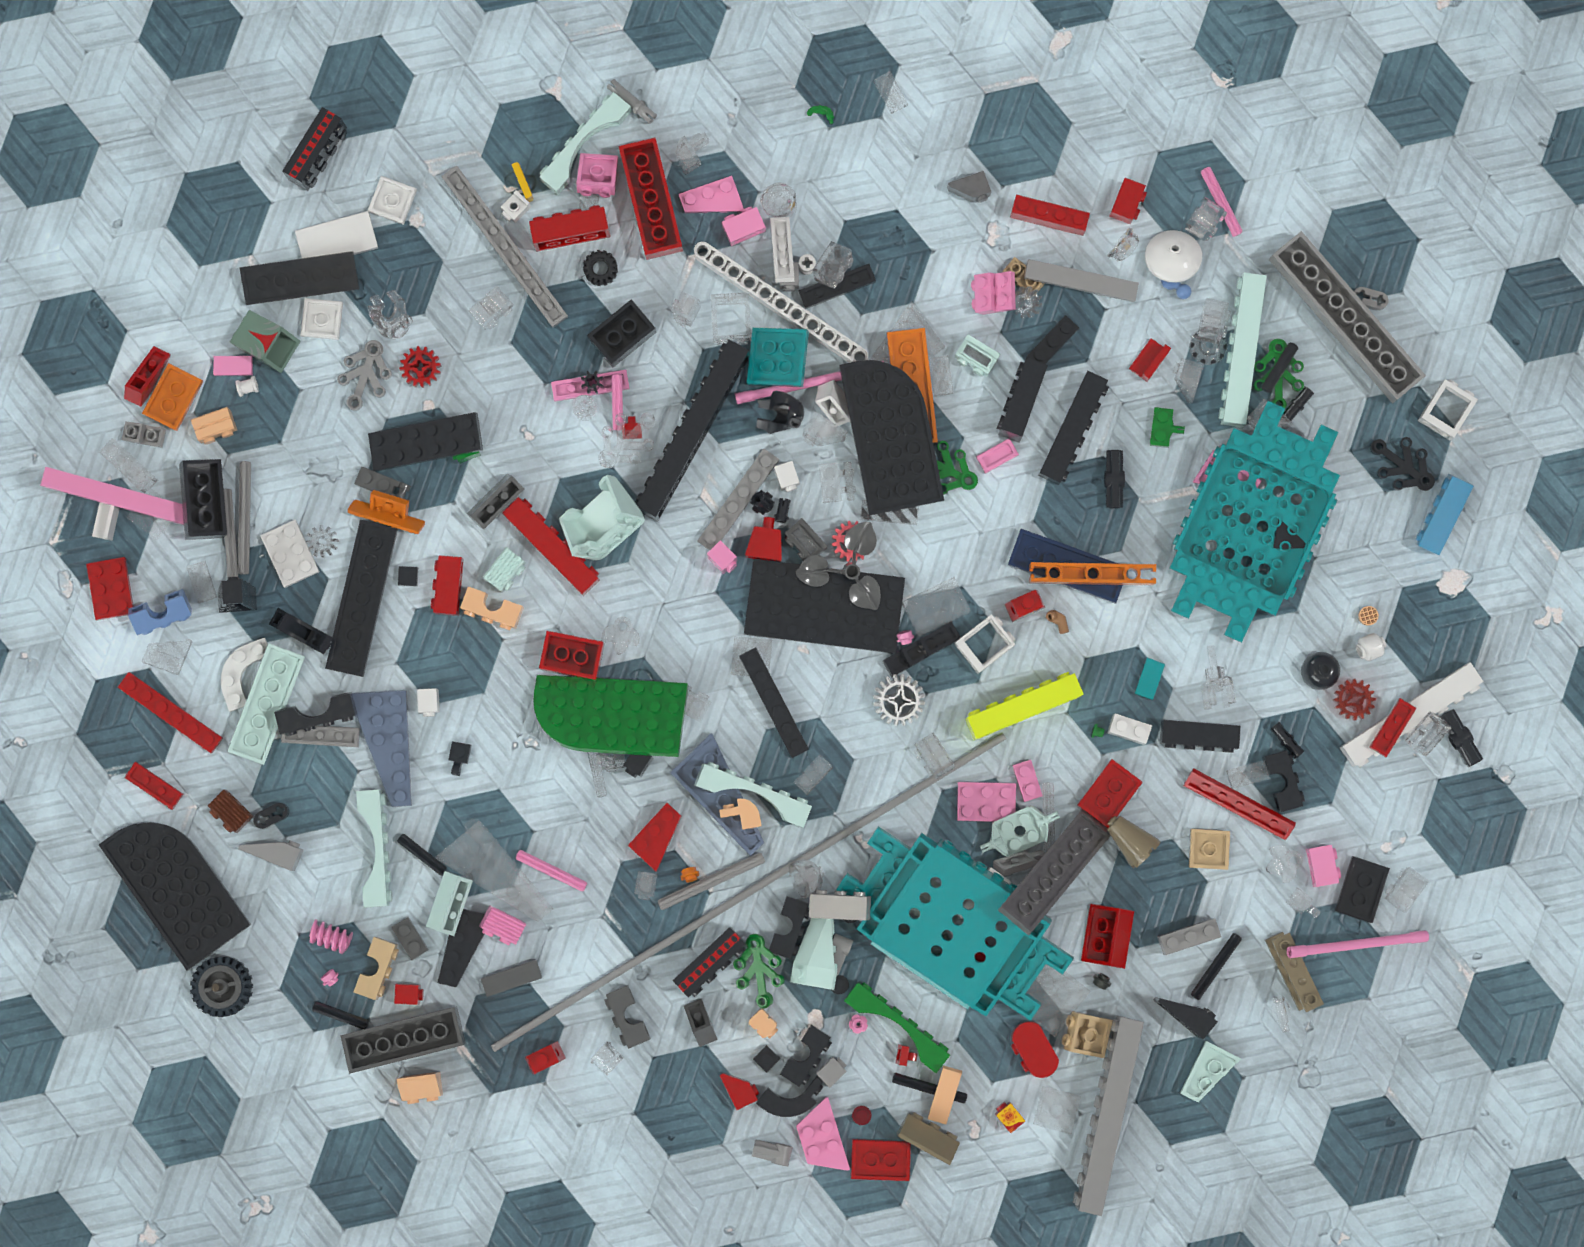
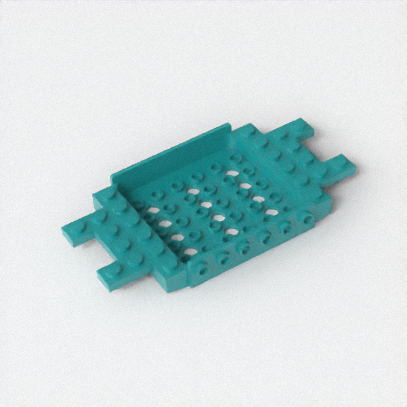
M1267 401L1252 436L1234 428L1226 445L1222 444L1221 447H1216L1212 456L1215 457L1213 465H1208L1204 473L1208 476L1205 482H1200L1196 491L1199 492L1197 500L1192 499L1188 508L1191 510L1189 517H1184L1180 526L1183 527L1180 535L1176 534L1172 543L1175 545L1174 550L1177 552L1169 568L1187 576L1171 611L1189 619L1196 602H1199L1232 618L1224 635L1241 643L1257 609L1276 616L1283 599L1293 598L1297 587L1294 585L1297 579H1302L1305 572L1302 568L1305 562L1309 563L1313 555L1311 548L1313 544H1318L1321 538L1319 531L1321 527L1325 528L1330 518L1327 516L1329 509L1333 510L1337 503V499H1335L1336 494L1332 492L1340 475L1323 468V465L1339 432L1321 424L1312 442L1278 427L1286 408ZM1245 470L1249 473L1247 481H1240L1238 479L1240 471ZM1263 478L1266 480L1267 485L1264 489L1256 487L1255 482L1257 479ZM1276 486L1283 487L1284 495L1282 497H1276L1273 494V489ZM1293 494H1299L1302 497V502L1299 505L1292 504L1291 496ZM1230 505L1233 508L1232 515L1224 516L1222 513L1223 506ZM1242 513L1250 515L1251 520L1248 524L1240 522L1239 517ZM1282 521L1288 526L1287 530L1290 535L1297 534L1306 543L1304 548L1291 549V544L1288 541H1283L1280 544V549L1273 548L1275 531ZM1258 522H1267V531L1260 532L1257 529ZM1214 540L1217 543L1216 550H1207V541ZM1287 543L1289 549H1282V544ZM1226 548L1234 550L1235 555L1232 559L1224 557L1223 552ZM1243 556L1251 557L1252 564L1249 567H1244L1241 564ZM1261 564H1267L1270 567L1268 574H1260L1258 569Z
M878 826L867 844L882 853V857L864 883L847 873L836 891H846V895H854V892H865V896H871L870 920H862L857 930L872 941L870 944L967 1010L971 1007L987 1016L999 999L1031 1021L1042 1003L1026 993L1046 964L1063 975L1074 959L1072 955L1043 937L1052 919L1045 915L1031 934L1027 935L998 910L1018 886L1013 883L1008 884L1000 874L990 872L985 864L980 861H974L967 852L959 851L949 840L940 839L937 843L921 832L910 848ZM931 878H940L941 886H932L930 883ZM921 893H928L931 896V900L928 903L922 902L920 900ZM965 899H971L974 902L972 909L964 907L963 901ZM917 908L920 911V916L912 918L909 914L910 909ZM956 914L961 915L964 919V922L960 925L955 924L952 920ZM998 921H1004L1007 924L1005 931H999L996 928ZM900 924H907L910 927V931L906 934L901 933L899 930ZM950 930L953 933V938L945 940L942 937V932ZM989 936L994 937L996 945L988 946L985 943V939ZM935 945L940 946L942 954L934 955L931 948ZM977 952L985 954L986 959L983 962H978L975 959ZM967 967L973 968L975 975L967 977L964 974V969Z

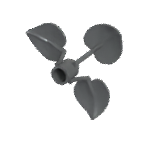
M858 523L846 533L844 545L847 549L854 551L852 562L846 563L843 569L827 568L828 562L824 557L811 555L801 563L795 572L796 576L807 585L819 587L829 581L828 572L843 573L847 578L855 579L857 582L849 589L851 602L861 608L877 610L881 598L879 584L871 576H864L859 580L860 568L856 565V553L868 555L876 547L877 539L872 523Z

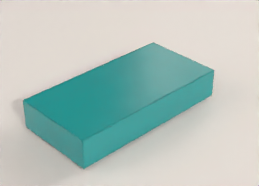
M1146 658L1134 694L1153 700L1165 664Z

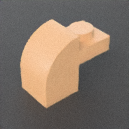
M737 799L738 807H735L734 804L723 805V809L719 810L721 818L740 815L743 830L762 826L757 807L747 799Z

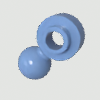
M1161 280L1164 288L1168 290L1176 289V294L1180 299L1190 297L1191 288L1187 284Z

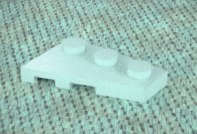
M1205 1041L1180 1093L1199 1102L1241 1058Z

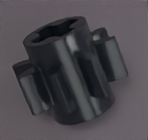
M587 371V376L581 377V380L585 382L581 387L582 389L587 387V394H590L591 391H595L598 394L597 390L599 387L604 388L600 383L604 378L603 376L597 377V371L594 374H590ZM595 379L597 384H593L591 387L588 381Z
M763 490L755 493L750 502L753 505L752 510L762 515L770 512L775 503L772 500L773 495L768 491L765 493Z

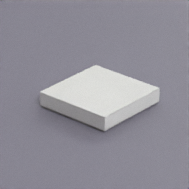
M381 176L368 212L404 225L417 189Z
M305 298L300 336L339 340L343 302Z

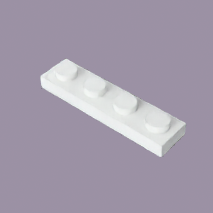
M789 217L770 218L775 283L794 282Z

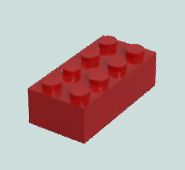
M599 205L591 206L589 210L575 209L570 211L569 214L555 213L549 218L539 216L533 218V221H529L536 252L611 237L605 209Z

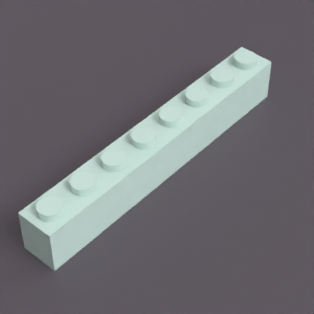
M1244 272L1241 278L1238 277L1236 288L1239 289V296H1236L1234 301V307L1237 308L1236 315L1233 314L1231 326H1234V332L1230 333L1229 344L1232 345L1231 352L1227 353L1226 358L1229 368L1224 373L1226 389H1223L1221 394V400H1224L1223 408L1220 407L1218 417L1221 419V425L1244 428L1247 423L1266 275Z

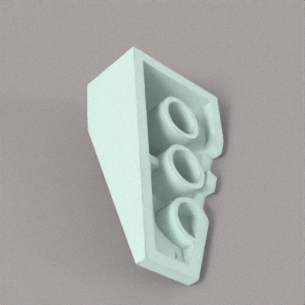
M811 918L793 962L790 982L834 990L837 976V964H834L836 946H833L832 939L835 933L834 919Z

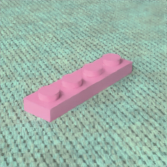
M627 370L598 374L597 377L603 376L604 378L600 381L604 388L599 387L597 390L598 394L595 391L587 394V387L584 389L581 387L582 384H585L581 377L551 382L554 402L611 393L613 374H622V391L629 390ZM595 379L588 381L591 387L593 384H597Z

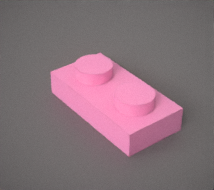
M1028 760L1012 765L1023 801L1026 802L1042 797L1032 761Z

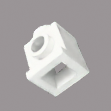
M516 190L501 206L503 211L501 214L508 221L512 219L516 223L531 208V205ZM517 204L516 209H511V206Z

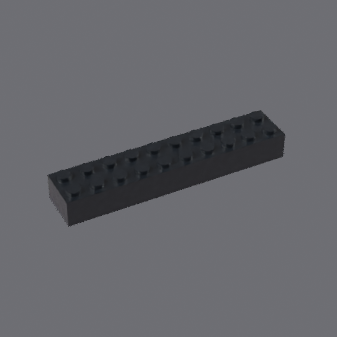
M728 340L727 344L723 343L720 347L718 360L714 359L711 363L709 376H704L701 381L699 394L697 392L694 394L690 410H685L681 418V426L675 428L672 434V442L666 444L662 460L658 459L653 468L655 473L652 477L649 476L644 484L646 486L643 493L640 492L635 500L642 513L657 522L750 357L748 349L731 340Z

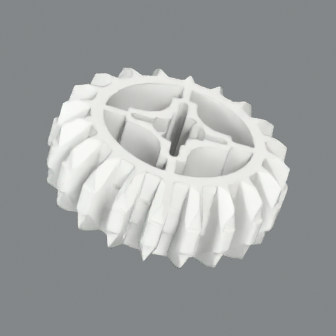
M893 674V681L887 676L886 681L888 683L885 685L884 682L880 681V685L883 688L876 687L875 690L880 695H873L874 699L879 700L874 702L873 705L876 707L880 706L876 713L883 712L880 716L882 720L888 716V724L894 719L895 726L898 725V720H901V724L904 726L905 719L912 723V715L916 719L919 717L915 713L916 710L923 712V709L918 706L925 705V701L919 700L924 698L925 694H918L923 688L921 686L915 688L918 681L915 680L910 683L911 676H908L905 681L904 674L900 675V680H897L896 674ZM898 685L894 694L885 695L889 688ZM904 685L914 692L915 699L904 695ZM901 694L904 701L897 705V702L893 699ZM883 701L894 704V714L885 709ZM905 705H913L907 713L900 715Z

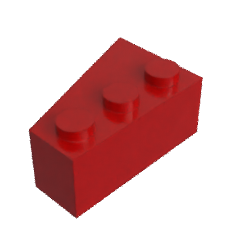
M666 803L628 846L657 872L682 816L671 805Z

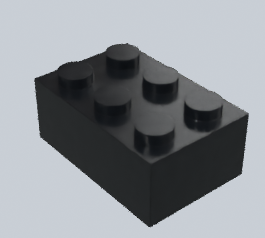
M631 299L587 336L610 366L614 368L657 332L653 324Z

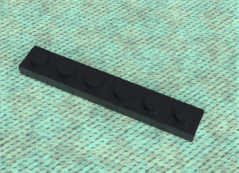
M754 647L739 655L791 758L809 750L757 648Z

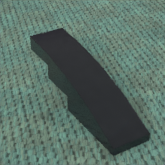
M950 622L884 659L882 662L892 678L893 674L898 675L958 641L961 637L953 623Z

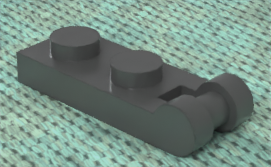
M362 466L354 483L369 491L377 490L402 499H406L404 498L405 494L411 488V486ZM395 487L400 488L397 495L393 494Z

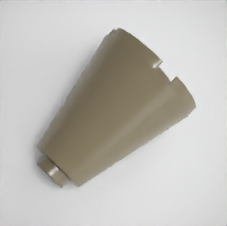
M1114 816L1107 823L1109 826L1107 828L1108 832L1133 869L1142 864L1151 855V848L1155 850L1161 842L1158 838L1122 816L1118 818Z

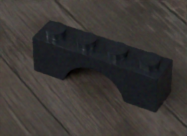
M351 691L332 696L327 711L319 716L305 715L296 706L276 710L274 714L279 733L291 736L297 734L296 730L304 729L307 732L316 729V725L323 724V727L334 725L336 720L342 719V722L351 721L353 716L357 715V710Z

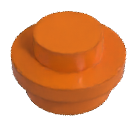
M689 867L681 871L682 875L680 877L681 880L689 883L697 880L700 873L696 870V867Z

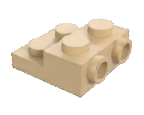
M1072 1011L1071 1015H1068L1066 1019L1068 1030L1067 1034H1064L1062 1037L1063 1049L1074 1053L1104 1058L1113 1020Z

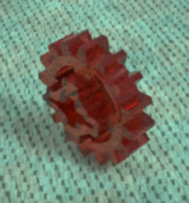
M1352 679L1351 684L1346 680L1344 681L1345 686L1342 684L1338 685L1340 691H1334L1337 698L1333 699V701L1338 703L1334 708H1340L1339 715L1346 714V720L1350 716H1352L1353 721L1357 720V716L1360 719H1364V713L1370 715L1371 713L1368 709L1375 708L1371 704V702L1376 701V698L1371 697L1374 691L1368 690L1369 684L1363 686V680L1357 683L1356 679ZM1354 687L1361 689L1363 693L1356 691ZM1345 692V693H1346V697H1345V700L1342 701V696H1343V693ZM1360 696H1361V698H1359V699L1356 701V703H1355V702H1353V703H1352V702L1347 703V702L1350 701V699H1352L1353 697H1360ZM1364 699H1366V700H1367V701H1366V705H1365V707H1364V709H1363V705H1362V704H1363V702H1364ZM1345 707L1352 708L1354 712L1348 711Z

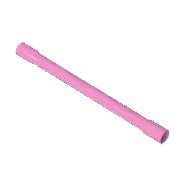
M840 371L804 379L803 387L771 386L735 393L738 405L770 397L773 391L788 393L819 386L835 380V382L842 381Z
M1424 930L1407 934L1307 946L1287 947V956L1289 958L1306 957L1307 955L1405 943L1428 942L1429 934Z

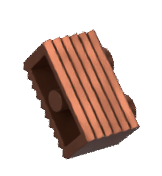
M223 789L208 804V807L211 809L209 813L215 819L220 818L224 822L223 827L230 833L232 831L238 833L254 817L226 789Z

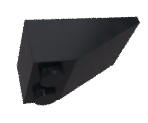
M1157 997L1153 999L1199 1039L1203 1040L1218 1023L1214 1019L1216 1015L1208 1008L1204 1007L1201 1009Z

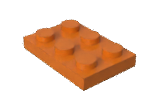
M168 363L142 414L178 431L203 380Z

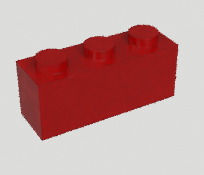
M439 555L438 560H435L434 571H437V579H433L432 589L435 590V598L431 599V609H433L435 614L459 615L464 563L462 557Z

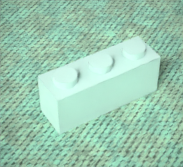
M445 871L426 927L454 936L473 880Z

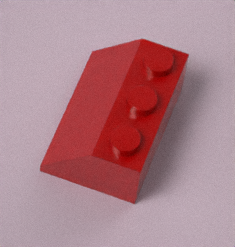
M1090 904L1081 961L1125 969L1135 911Z

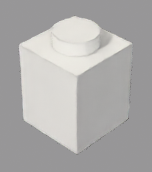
M793 461L774 467L781 491L786 490V492L796 490V486L800 485Z
M436 688L417 689L418 713L423 714V717H433L435 713H440L439 690Z

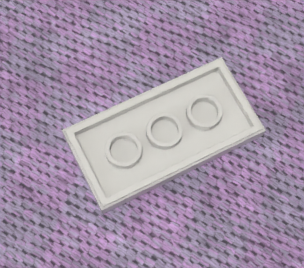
M368 211L295 231L302 258L354 251V255L378 249Z

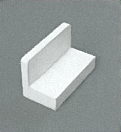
M99 503L92 534L93 537L113 540L119 507Z

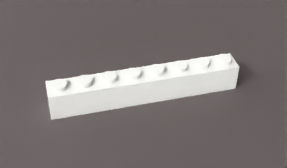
M1471 662L1465 664L1408 702L1417 709L1399 737L1405 733L1407 736L1417 730V725L1420 723L1422 725L1427 724L1433 720L1432 715L1444 713L1449 709L1447 707L1452 702L1457 704L1464 699V694L1467 692L1472 694L1481 688L1479 684L1484 681ZM1388 716L1339 747L1352 767L1358 765L1360 768L1369 762L1367 758L1373 754L1375 757L1380 755L1369 748ZM1398 738V740L1396 741L1395 744H1397L1398 742H1400L1401 739Z

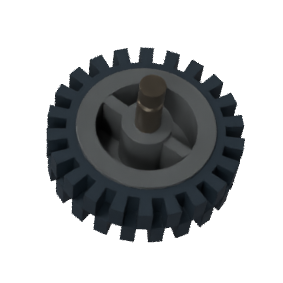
M228 956L213 957L204 961L201 966L196 968L197 971L192 975L193 980L190 981V986H192L190 994H193V1002H196L197 1008L202 1009L203 1013L209 1014L212 1017L234 1015L245 1008L244 1006L250 1001L249 998L253 993L251 992L253 988L251 982L252 975H249L248 968H245L242 962L237 961L238 959Z

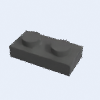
M409 917L391 927L411 960L429 950Z

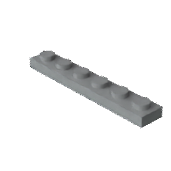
M765 449L761 451L697 540L698 543L711 550L720 540L722 541L748 505L752 496L758 491L779 462L777 457Z

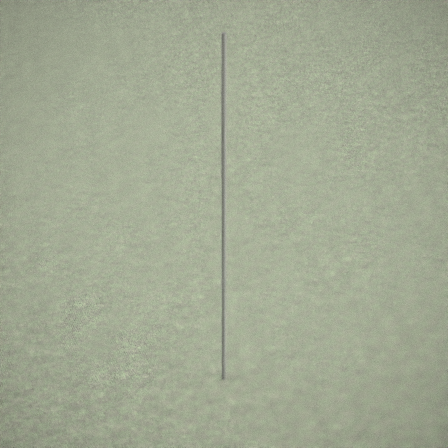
M1003 733L997 735L492 1044L493 1051L496 1052L998 745L1006 740Z

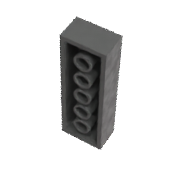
M457 1006L340 1035L349 1074L466 1044Z

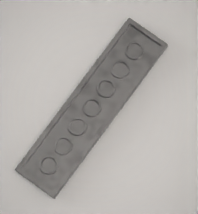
M1082 809L998 910L1027 935H1030L1111 836L1108 830Z

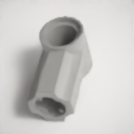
M835 933L833 938V946H836L834 964H837V975H839L845 957L848 956L854 940Z
M755 1140L752 1157L769 1160L774 1164L788 1167L793 1147L780 1143L772 1144Z

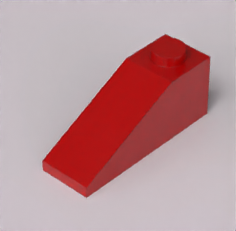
M153 346L125 384L124 399L141 407L154 389L171 354Z

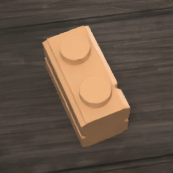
M228 407L191 419L198 441L200 443L204 442L205 445L215 442V438L220 436L222 438L234 435V431H237L231 410Z
M760 1008L749 1019V1024L754 1030L757 1029V1033L762 1038L768 1037L770 1039L778 1031L776 1028L777 1022L771 1016L768 1017L769 1014L763 1008Z

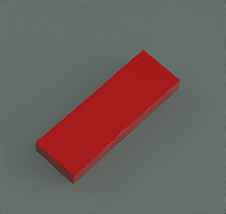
M1399 698L1369 748L1386 758L1417 708Z
M138 762L133 764L124 777L171 810L175 808L184 795Z

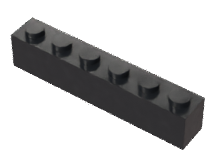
M1090 371L1086 372L1038 476L1057 485L1061 481H1066L1069 474L1067 468L1069 464H1074L1077 454H1075L1076 448H1081L1085 440L1083 433L1085 430L1089 431L1093 420L1090 418L1093 413L1097 414L1101 403L1098 401L1101 395L1105 397L1109 386L1106 385L1108 379Z

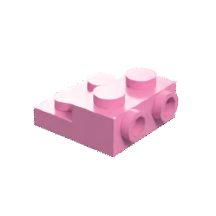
M580 153L576 183L577 193H581V195L586 197L591 196V194H599L603 198L615 195L618 156Z
M1008 271L995 274L990 272L974 275L971 288L975 291V299L972 300V308L975 310V313L985 315L1016 310L1015 272Z

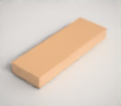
M943 1065L928 1114V1120L947 1124L962 1070Z

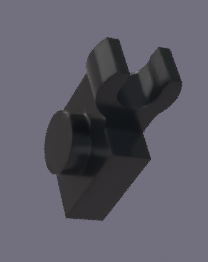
M452 741L448 759L454 762L451 770L452 775L460 776L462 763L468 764L472 745Z

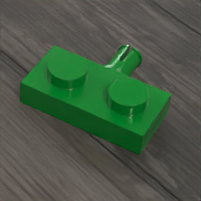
M1154 408L1150 446L1169 448L1172 433L1184 434L1185 426H1176L1173 423L1174 409Z

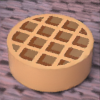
M1372 606L1362 608L1358 614L1359 621L1366 626L1376 623L1379 617L1378 611Z

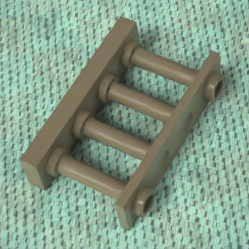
M1281 932L1266 939L1265 942L1298 1011L1304 1009L1305 1012H1309L1323 1005L1324 1003L1302 957L1289 958L1287 956V947L1296 946L1290 932L1285 935Z

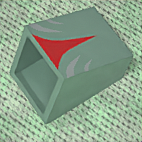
M251 310L244 316L230 340V343L280 373H282L301 342L283 327Z

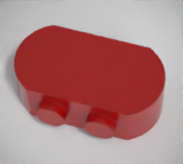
M1032 1021L1019 1023L1012 1031L1011 1040L1013 1044L1010 1046L1015 1055L1019 1054L1023 1061L1020 1064L1025 1073L1029 1071L1031 1075L1038 1078L1052 1075L1058 1067L1059 1059L1040 1025Z

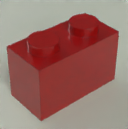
M1124 178L1110 217L1131 224L1133 219L1137 220L1140 209L1137 207L1139 202L1143 203L1147 192L1144 189L1146 185Z

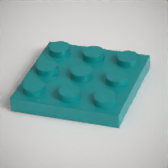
M753 327L747 384L803 387L809 331L807 329Z

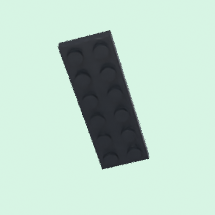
M354 251L239 268L246 305L360 289Z
M476 412L368 433L373 471H382L483 451L479 418Z

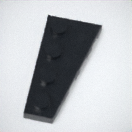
M463 909L455 935H449L437 983L451 987L458 986L479 943L485 935L482 933L483 929L479 926L485 914Z

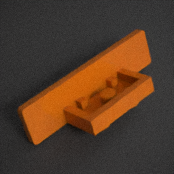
M377 490L371 492L370 504L354 500L348 508V513L414 534H419L425 525L424 520L408 516L409 500Z

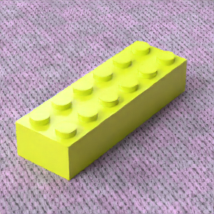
M1069 672L1056 677L1057 681L1054 682L1051 679L1039 684L1040 688L1035 690L1033 686L1027 688L1018 697H1016V694L1010 695L1003 699L1004 702L998 704V701L987 705L984 711H980L979 708L969 712V717L965 721L973 740L975 741L1081 697L1084 694L1075 673L1071 675Z

